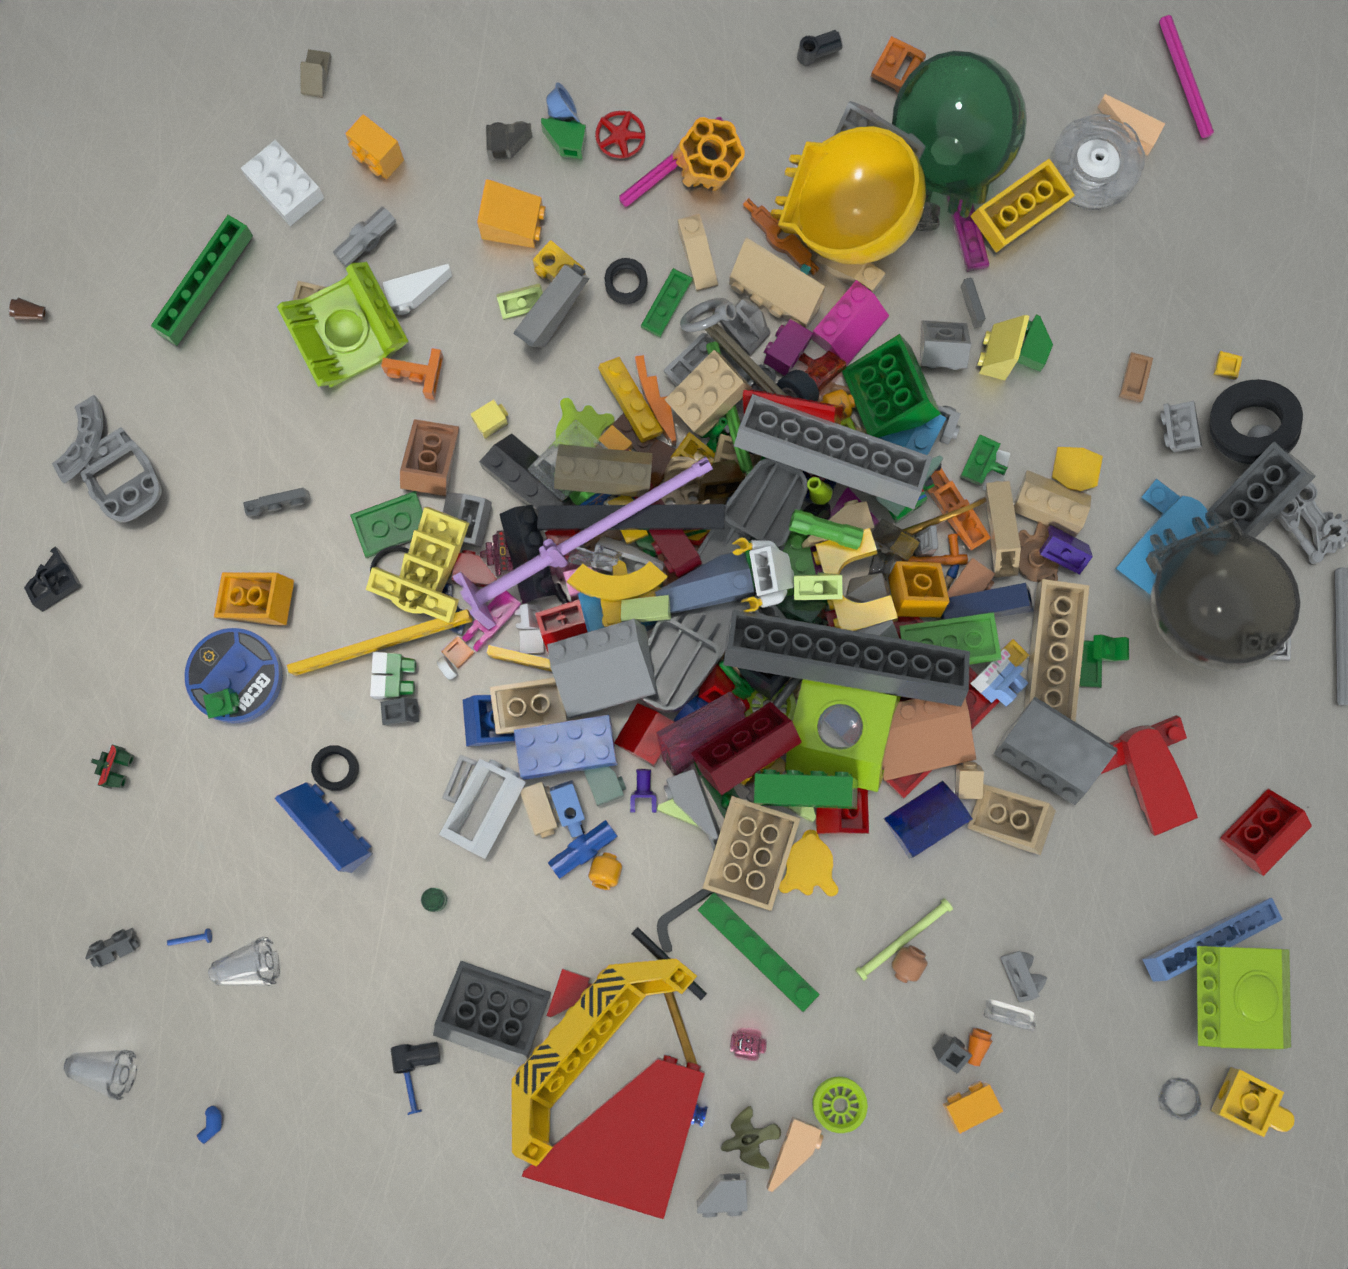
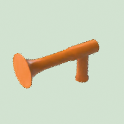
M949 534L950 555L926 557L910 555L908 559L902 557L901 561L963 565L968 564V555L959 554L958 534Z

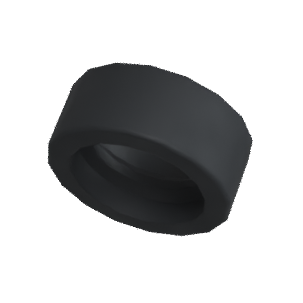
M617 259L606 269L604 277L606 292L617 303H635L646 293L648 285L647 273L643 265L635 259ZM628 269L637 273L639 276V286L636 290L623 293L615 289L613 277L620 270Z
M329 745L322 748L314 756L311 763V773L314 780L321 787L331 791H341L350 787L355 782L359 771L356 756L350 750L339 745ZM333 754L343 756L349 764L347 776L338 782L328 781L321 772L323 761Z

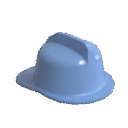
M556 83L555 88L546 97L548 115L560 121L574 117L580 122L570 94L562 84Z

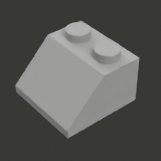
M922 320L920 341L921 366L928 368L948 367L953 370L967 369L971 348L967 323Z

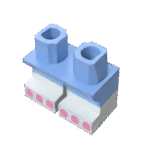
M1003 649L1001 651L1002 659L989 662L970 684L991 703L997 698L1005 706H1008L1017 697L1009 686L1018 694L1025 688L1028 682L1020 675L1024 668L1021 666L1015 667L1008 660L1011 655Z

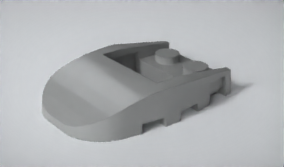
M122 427L100 440L95 453L82 469L83 471L80 472L83 481L87 485L90 497L96 501L100 509L109 518L117 522H128L142 515L158 502L162 493L161 485L149 459ZM132 450L143 467L144 472L105 495L93 474Z

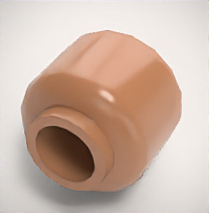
M912 945L902 947L892 962V968L896 972L895 977L904 983H907L908 980L918 981L928 965L925 959L926 954Z

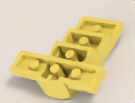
M424 507L419 528L414 530L409 552L404 554L400 576L378 567H373L366 590L392 600L397 607L406 612L425 613L448 623L453 622L459 599L441 592L455 565L469 522L430 507Z

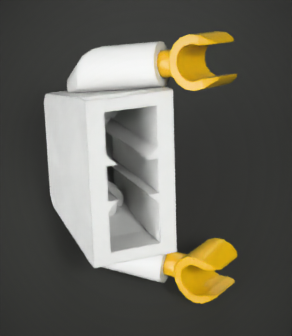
M739 538L732 544L740 546V549L733 551L734 555H741L745 551L750 550L757 596H759V599L755 597L743 599L741 602L748 601L750 603V608L743 612H753L759 606L764 608L781 603L787 595V589L794 588V572L791 569L789 555L781 551L772 541L751 540L749 543L745 538Z

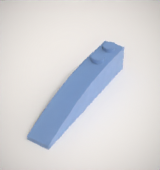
M1268 898L1198 930L1142 960L1153 982L1167 981L1197 965V946L1232 947L1283 919L1273 898Z

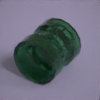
M429 888L421 896L422 906L430 912L443 910L448 902L447 894L440 888Z

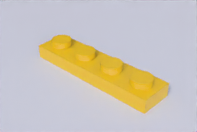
M617 357L600 363L598 367L600 373L641 443L661 436L663 432L661 426L621 358Z

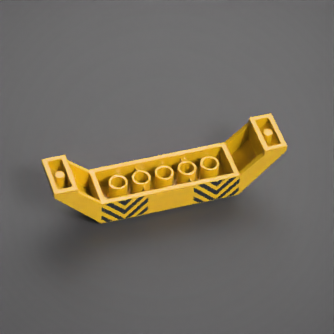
M677 958L611 964L606 969H603L598 974L596 981L583 991L578 1002L567 1010L561 1022L550 1030L549 1036L533 1050L532 1056L517 1069L515 1076L512 1078L513 1155L534 1166H538L553 1148L549 1144L550 1109L646 996L674 991L682 995L697 975Z

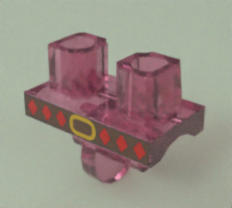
M504 530L497 531V534L492 535L493 545L492 542H486V550L480 551V558H487V566L495 564L496 577L503 576L513 570L511 559L506 555L508 547Z

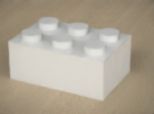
M276 140L241 167L247 180L289 226L293 225L324 199L318 185Z

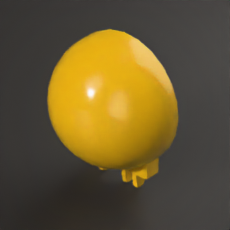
M856 127L842 131L822 143L806 141L802 155H790L789 162L798 165V167H787L785 169V175L794 178L787 197L776 196L775 203L784 208L783 210L772 209L770 213L773 218L780 219L778 226L784 233L799 235L810 249L822 257L842 264H867L881 260L894 253L906 243L916 230L923 214L926 199L925 176L917 155L902 137L890 130L879 127Z

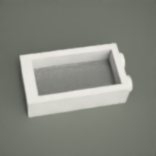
M479 759L439 834L486 859L526 783L518 778L520 773L509 767L505 770L501 769L503 765L493 759H490L489 762Z

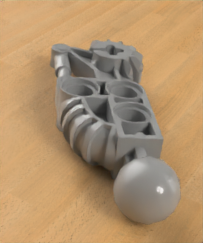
M1257 425L1249 430L1247 436L1259 438L1268 436L1275 431L1269 426ZM1311 481L1303 489L1307 494V499H1302L1298 494L1287 505L1288 513L1281 511L1276 519L1279 520L1287 531L1294 533L1300 541V545L1309 555V562L1316 564L1323 560L1326 553H1335L1337 548L1343 549L1346 547L1345 542H1348V528L1346 527L1348 519L1341 521L1342 514H1337L1334 517L1330 511L1321 512L1315 502L1317 489ZM1300 515L1303 516L1312 529L1313 545L1298 528ZM1331 529L1334 531V533H1332V536L1330 535V536H1328V537L1323 538L1322 540H1320L1322 537H1324V536H1326L1327 534H1329V532L1331 531Z

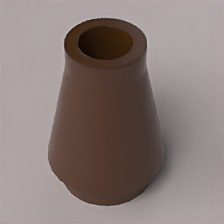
M19 297L11 299L9 316L14 317L15 320L45 319L46 307Z

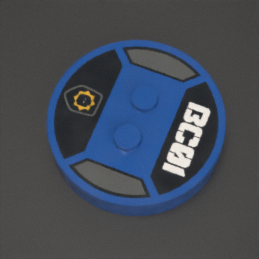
M241 628L221 629L203 638L192 650L185 667L187 693L194 705L206 715L207 711L203 695L223 691L226 688H231L234 692H237L240 700V706H237L238 712L213 718L226 723L248 722L264 714L276 701L283 681L282 664L275 649L256 633Z

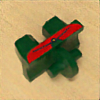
M112 744L109 753L102 751L99 760L92 758L91 763L97 765L94 774L100 775L97 785L112 789V787L124 788L127 776L117 773L121 764L131 767L135 756L125 751L126 748Z

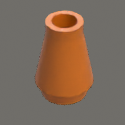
M973 1028L972 1033H969L968 1051L972 1053V1057L967 1063L974 1066L981 1065L985 1054L993 1042L990 1032Z

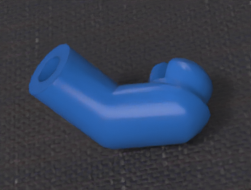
M210 1106L206 1109V1127L197 1134V1138L203 1144L222 1128V1113L216 1106Z

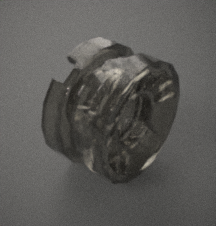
M925 202L923 214L916 227V231H933L939 228L940 219L938 216H940L941 209L939 205Z
M877 549V554L873 555L868 575L882 573L887 582L894 553L889 551L883 553L881 549Z

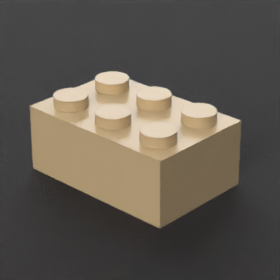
M713 350L664 400L694 433L703 437L743 397V390H750L752 387L721 354Z

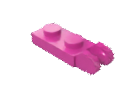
M506 590L496 596L487 606L496 626L488 630L475 619L473 625L464 634L462 639L465 642L471 640L478 629H480L484 635L473 647L478 652L487 643L489 638L492 639L522 604Z

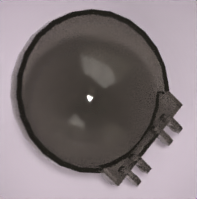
M1209 511L1205 513V518L1210 528L1205 526L1199 516L1192 518V524L1197 533L1178 540L1172 529L1163 530L1164 538L1168 544L1166 546L1157 534L1151 535L1150 541L1155 550L1149 552L1145 560L1154 574L1150 595L1152 616L1161 637L1180 657L1199 667L1211 670H1241L1255 666L1273 656L1287 642L1299 618L1301 602L1298 584L1290 567L1283 558L1266 543L1243 533L1235 518L1220 523L1214 512Z

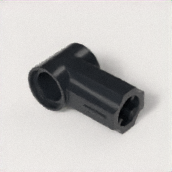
M832 30L815 37L810 35L803 37L800 40L797 52L799 62L804 65H810L814 63L816 58L842 50L843 45L839 32Z
M438 1042L415 1046L404 1044L390 1048L394 1074L408 1073L414 1071L415 1068L441 1064Z

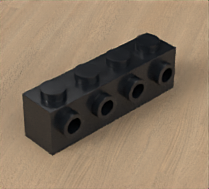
M533 504L513 507L500 513L514 570L540 555L539 548L544 546L543 537L537 529L538 517ZM549 566L517 584L522 604L541 601L556 595L555 584L552 580Z

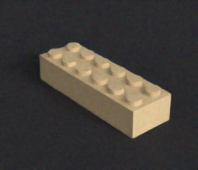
M1042 579L1037 584L1024 709L1036 697L1076 722L1089 585Z

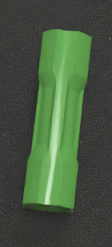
M797 509L792 513L789 524L790 531L817 536L855 550L860 547L864 533L862 528L832 522Z

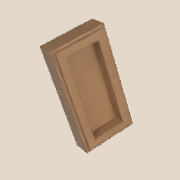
M1133 352L1129 354L1119 397L1137 402L1143 401L1153 362L1152 357Z

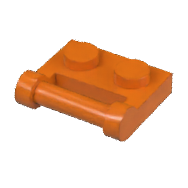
M891 36L870 77L894 88L899 94L905 95L919 64L924 62L926 54ZM909 56L912 58V61L902 79L895 78L905 58Z

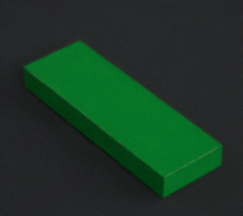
M673 268L644 318L641 328L661 338L689 289L693 278Z

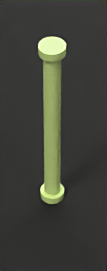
M943 898L939 906L862 968H856L855 971L861 979L865 981L868 978V974L945 912H951L953 907Z

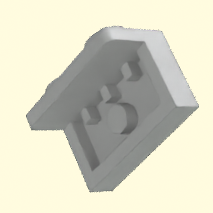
M1190 401L1171 406L1169 403L1163 404L1164 411H1161V419L1163 425L1167 426L1168 433H1164L1166 447L1170 446L1173 452L1202 447L1195 402Z

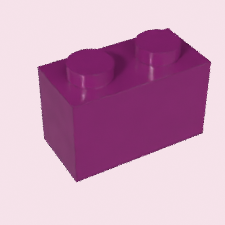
M789 319L785 326L781 324L775 334L776 340L774 343L770 341L763 352L766 354L764 364L785 376L792 370L809 345L813 332Z

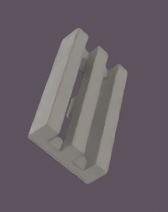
M460 754L442 799L456 804L472 764L476 766L478 761ZM463 761L467 762V765L464 769L460 782L457 786L454 796L450 797L449 795L454 786L458 773L461 769Z

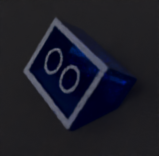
M942 780L883 819L910 859L965 825L973 818L958 796Z

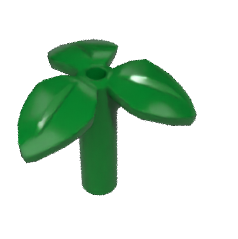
M721 417L713 429H710L703 437L700 436L701 438H710L706 445L714 453H716L719 435H729L723 431L728 424V420L725 417Z

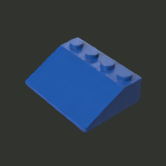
M305 782L277 795L274 799L338 871L352 873L373 854L369 850L372 847L371 844L363 836L359 838L353 832L356 829L355 826L347 818L343 820L338 815L340 812L339 808L332 801L328 803L322 797L325 793L316 783L312 785Z

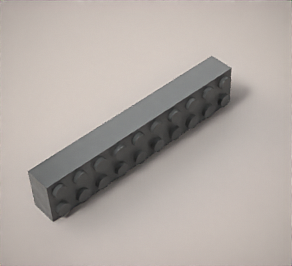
M732 610L723 665L961 707L969 690L970 651Z

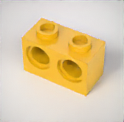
M552 240L533 258L536 274L543 279L546 277L551 282L565 264L572 266L577 264L585 270L582 265ZM548 259L555 261L550 266L545 265L544 262Z

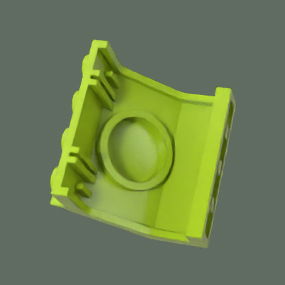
M367 262L352 263L345 268L348 275L342 280L306 298L281 302L277 306L318 387L329 385L331 388L381 363L383 358L389 359L409 342Z
M1197 946L1198 1046L1245 1049L1291 1048L1290 949Z

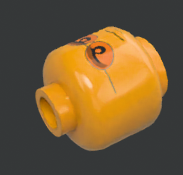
M843 389L825 394L821 401L823 403L844 406L841 420L852 415V408H855L853 396L851 394L847 395Z

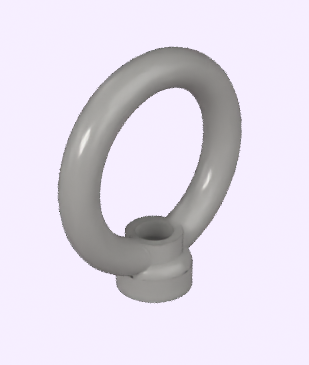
M714 298L704 301L684 314L680 321V326L684 331L696 332L707 329L721 320H734L736 317V307L725 298ZM712 308H716L715 314H713L712 316L698 322L690 323V321L693 318H695L702 312Z

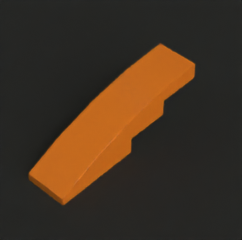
M644 355L635 356L639 383L646 403L661 426L663 435L670 445L675 447L676 434L671 406L664 400L666 397H660L657 376L647 377Z
M942 468L940 471H934L931 478L935 487L927 490L942 514L970 504L967 499L964 500L953 481H949ZM973 509L947 520L970 550L991 538Z

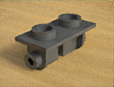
M130 928L126 931L121 929L106 941L98 940L89 946L85 959L91 958L92 966L100 968L116 960L113 954L115 950L120 958L136 951L139 942L136 938H131L134 929Z

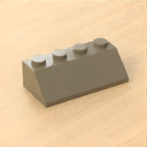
M559 444L556 457L554 489L640 497L649 492L652 453Z

